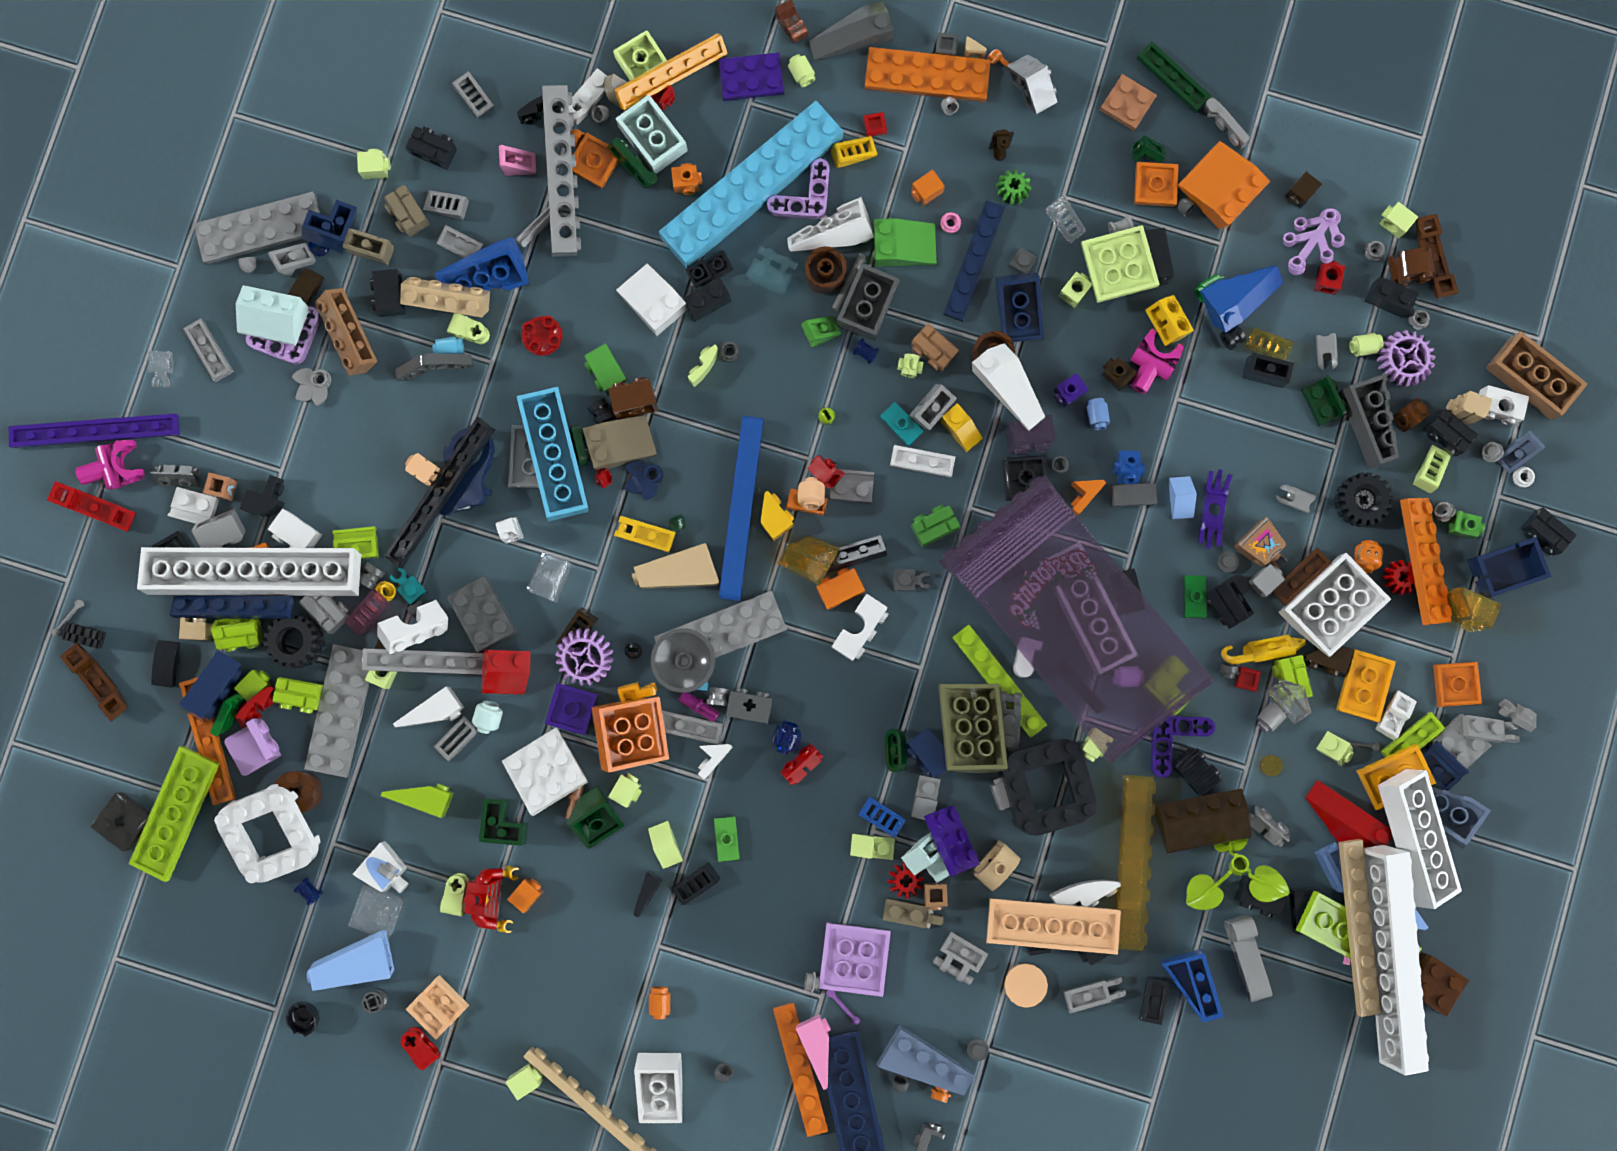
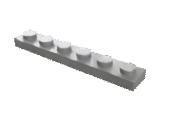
M363 648L362 670L482 675L483 653L402 650L389 654L386 649Z

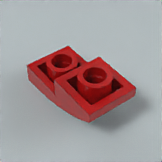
M270 686L253 696L236 715L237 723L245 726L246 722L254 719L257 713L256 708L263 712L267 707L270 708L274 703L272 701L274 688Z

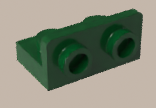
M1326 376L1301 389L1318 427L1347 413L1346 403L1344 399L1340 398L1337 392V384L1330 376Z

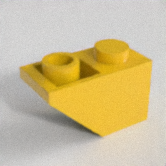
M767 491L764 494L761 526L771 539L775 541L794 527L792 522L794 518L788 510L783 511L779 506L782 502L775 493L771 495Z

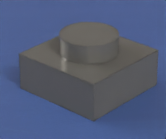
M938 32L935 54L956 56L958 34Z
M1020 247L1009 267L1020 274L1029 273L1038 257Z

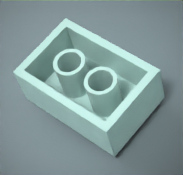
M650 95L644 97L616 118L618 128L651 171L656 174L688 151L685 140Z

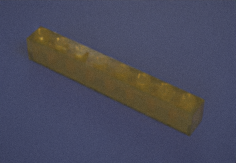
M1124 775L1117 877V881L1121 886L1117 888L1116 909L1121 910L1118 949L1143 951L1144 946L1147 945V933L1144 930L1145 924H1148L1149 913L1146 911V902L1150 900L1147 880L1151 879V868L1148 867V862L1152 858V846H1149L1150 837H1153L1154 826L1151 824V816H1154L1155 813L1152 794L1156 793V782L1153 781V777Z

